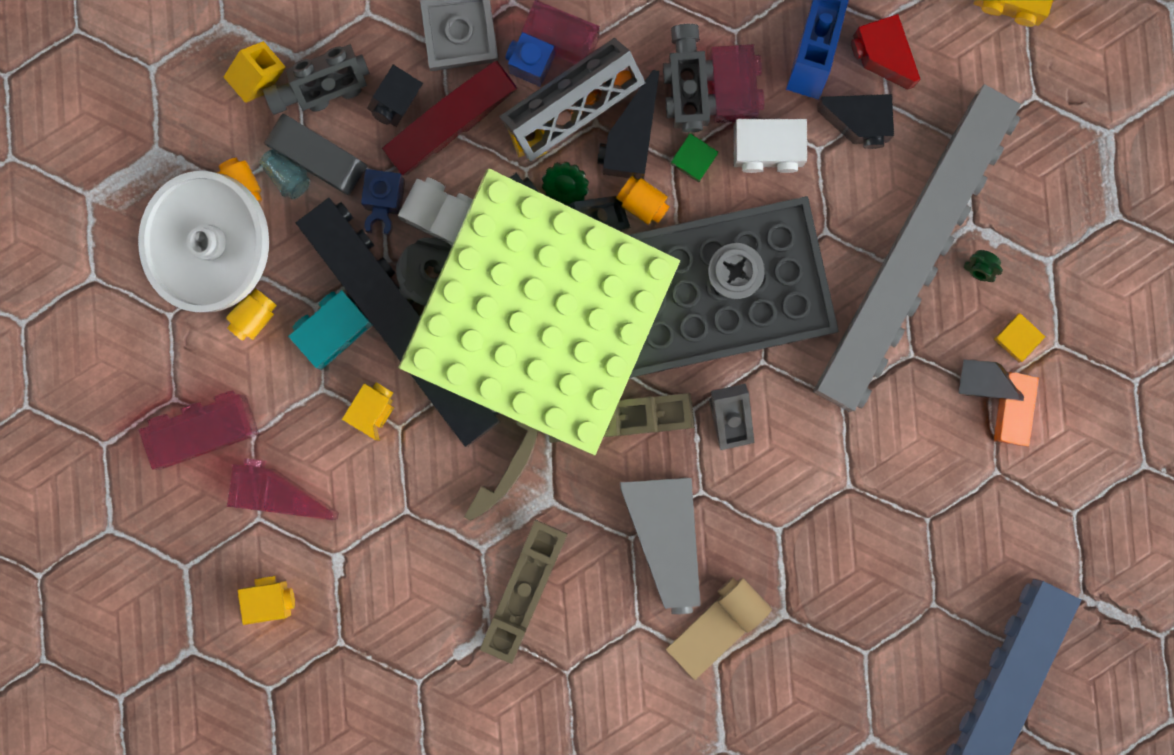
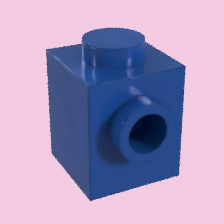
M522 32L518 41L512 40L505 59L509 61L510 74L542 87L555 57L554 45Z

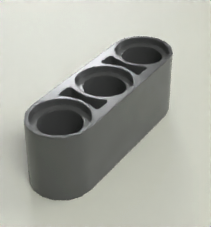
M285 114L280 116L264 142L265 145L348 196L368 167L358 158Z

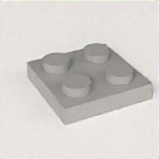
M420 0L430 71L487 64L494 61L499 62L490 0Z

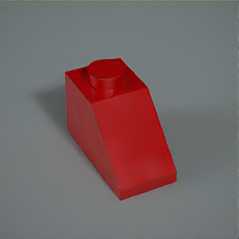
M896 14L857 28L853 35L854 39L851 40V47L857 60L861 59L863 67L907 90L914 88L921 79L899 15Z

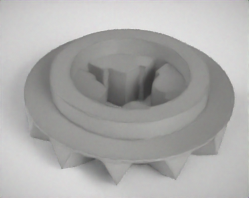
M730 243L719 248L714 253L709 263L708 274L710 284L720 295L736 300L749 297L759 289L764 279L765 268L761 256L755 249L742 243ZM742 259L746 260L743 264L742 273L745 274L749 281L745 278L737 277L728 284L730 271L723 262L727 265L735 266Z

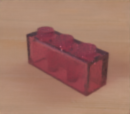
M228 391L215 396V403L202 407L201 402L181 408L182 414L169 419L168 414H164L147 420L149 426L139 429V433L152 470H162L260 435L247 396L235 395L234 391Z

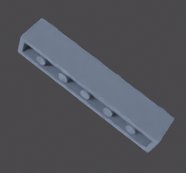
M1033 579L1031 584L1027 583L1019 598V602L1022 603L1016 616L1012 615L1008 620L1004 630V634L1007 635L1001 648L997 647L993 652L989 662V666L992 667L986 680L982 679L978 684L974 694V698L977 699L971 712L967 711L963 716L959 726V730L962 731L956 744L950 745L946 755H1010L1082 601L1081 599L1041 580Z

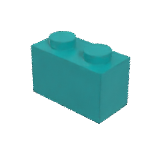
M342 290L337 294L333 291L326 295L318 304L321 308L311 317L308 314L301 317L292 326L294 332L288 336L314 367L319 370H323L373 326L361 309Z

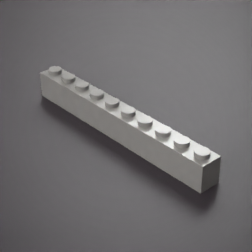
M985 84L975 93L815 386L813 393L848 412L855 411L856 407L861 409L864 407L872 390L867 388L873 376L879 378L888 363V359L884 358L890 345L894 348L897 346L905 331L901 327L907 315L912 317L921 302V298L917 297L923 285L927 287L930 285L938 271V268L934 266L940 254L945 256L952 246L955 238L950 235L955 225L961 226L971 210L967 203L972 194L977 196L984 187L988 178L983 175L989 164L995 165L1004 150V147L1000 145L1004 135L1010 136L1020 120V117L1016 115L1021 106L1020 103Z

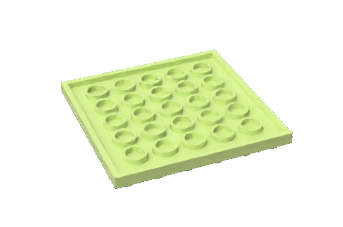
M487 169L398 368L585 452L596 455L680 260L492 169Z

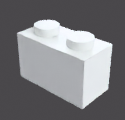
M807 119L736 120L734 124V167H742V171L746 173L762 172L763 167H777V172L793 173L797 172L798 167H803L807 162Z

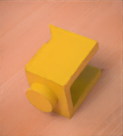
M375 382L373 387L364 383L342 420L374 440L380 441L377 427L382 428L395 408L391 405L394 401L391 399L394 392Z

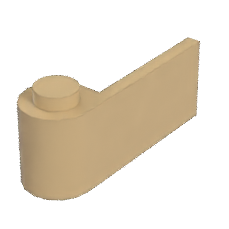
M733 577L729 579L718 590L721 596L666 648L669 654L694 680L706 671L745 632L749 633L756 628L772 611L771 606L744 578L738 581Z

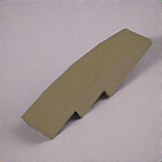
M691 393L619 400L604 437L695 428ZM549 436L550 443L563 442L552 436Z

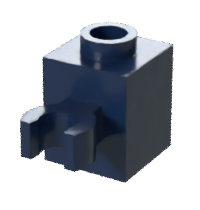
M365 170L361 204L366 210L372 211L365 220L364 226L367 233H372L373 224L376 221H383L385 224L384 234L390 236L393 224L388 215L389 213L399 214L402 208L405 180L401 173Z

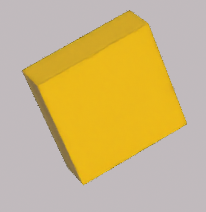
M1018 313L994 340L1020 363L1027 358L1046 336L1021 313Z

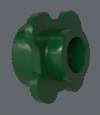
M986 250L976 251L975 254L971 255V261H966L964 264V268L975 279L980 281L994 282L996 275H1001L1003 272L999 257Z

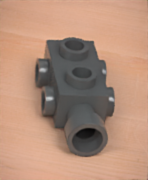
M679 24L671 28L672 43L676 44V53H670L669 63H663L664 84L671 85V97H666L665 100L667 119L673 118L674 128H682V132H699L703 130V126L709 125L710 115H716L715 94H708L707 81H713L714 78L713 61L706 60L705 51H697L696 42L700 41L699 26L697 24ZM689 71L693 74L694 78L684 81L681 78V73ZM686 105H692L695 107L696 113L687 115L684 113L683 108Z
M351 44L344 47L338 46L329 49L324 55L311 60L304 59L296 62L292 67L286 69L289 83L279 87L277 84L264 88L263 92L273 115L286 111L287 106L297 102L302 111L310 108L311 111L317 112L325 109L329 105V101L342 96L345 99H351L358 96L362 91L361 88L367 86L364 76L370 74L363 55L356 56Z

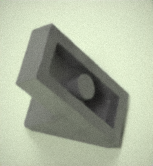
M746 384L711 391L712 397L709 399L720 450L755 443L749 392Z

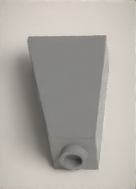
M692 478L620 482V490L664 608H671L672 614L693 613L692 607L700 606Z

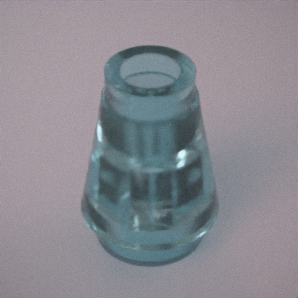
M274 150L266 152L259 161V165L284 197L288 196L291 199H297L308 189L311 183V179L307 176L305 169L276 153Z

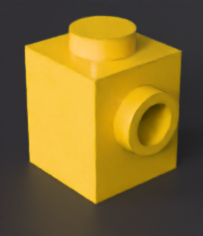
M262 41L240 50L223 77L242 100L247 103L263 96V89L274 85L286 66L269 46Z
M275 576L254 579L255 586L238 589L243 625L285 619L291 616V609H295L293 589L287 588L286 581L276 582Z

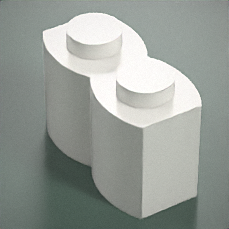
M427 177L425 182L416 179L398 214L399 219L453 246L473 199L461 193H458L456 197L444 192L446 187L432 178Z

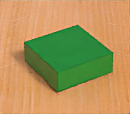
M689 134L670 164L692 179L700 182L719 152L694 135Z

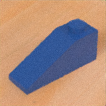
M812 0L786 90L820 99L831 71L849 0Z

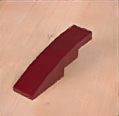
M494 61L437 102L382 147V149L401 175H408L430 155L439 153L462 132H468L518 88L500 63Z

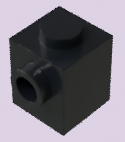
M393 64L373 95L367 109L372 112L373 117L379 122L397 127L423 83Z

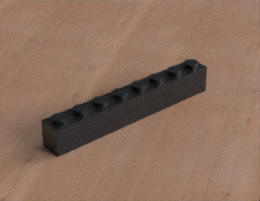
M327 198L295 223L401 362L421 317L412 306L415 301L405 298L400 293L399 287L391 278L396 272L384 257L379 260L376 259L370 251L375 245L364 230L361 229L359 232H356L349 222L354 217L342 202L335 205L330 198ZM410 374L465 447L472 445L500 423L496 416L499 414L498 412Z

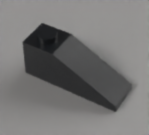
M652 70L645 80L646 83L640 87L608 133L607 144L600 143L597 164L604 165L603 175L623 178L634 176L638 180L640 178L644 179L660 71Z

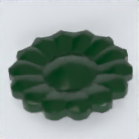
M557 162L554 163L553 167H548L546 174L543 175L542 189L546 192V196L567 206L573 202L585 199V195L589 192L587 188L589 180L585 178V172L579 170L577 165H570L569 162H563L562 164Z

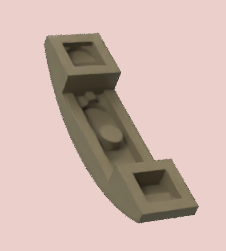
M517 421L516 424L528 431L495 492L485 486H481L464 518L471 521L484 514L511 490L523 473L532 455L538 430Z
M535 519L480 647L481 651L508 663H513L568 533Z

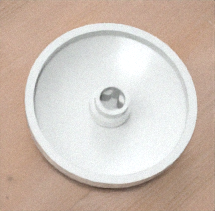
M187 172L166 182L149 201L139 228V256L148 281L167 302L186 311H221L242 301L260 280L269 252L267 221L255 196L236 179L215 172Z

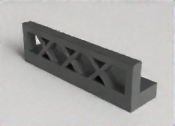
M613 38L499 117L504 126L516 138L526 158L531 162L646 82L631 51L616 38ZM628 67L633 78L621 86L614 85L617 74ZM594 89L602 90L598 102L593 105L585 104L590 92ZM565 109L574 110L569 122L564 125L556 124L559 113ZM536 129L545 130L542 140L530 147L525 137Z

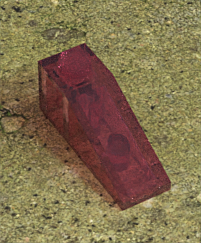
M244 458V465L233 464L227 507L326 520L338 519V511L276 469L265 468L266 461Z

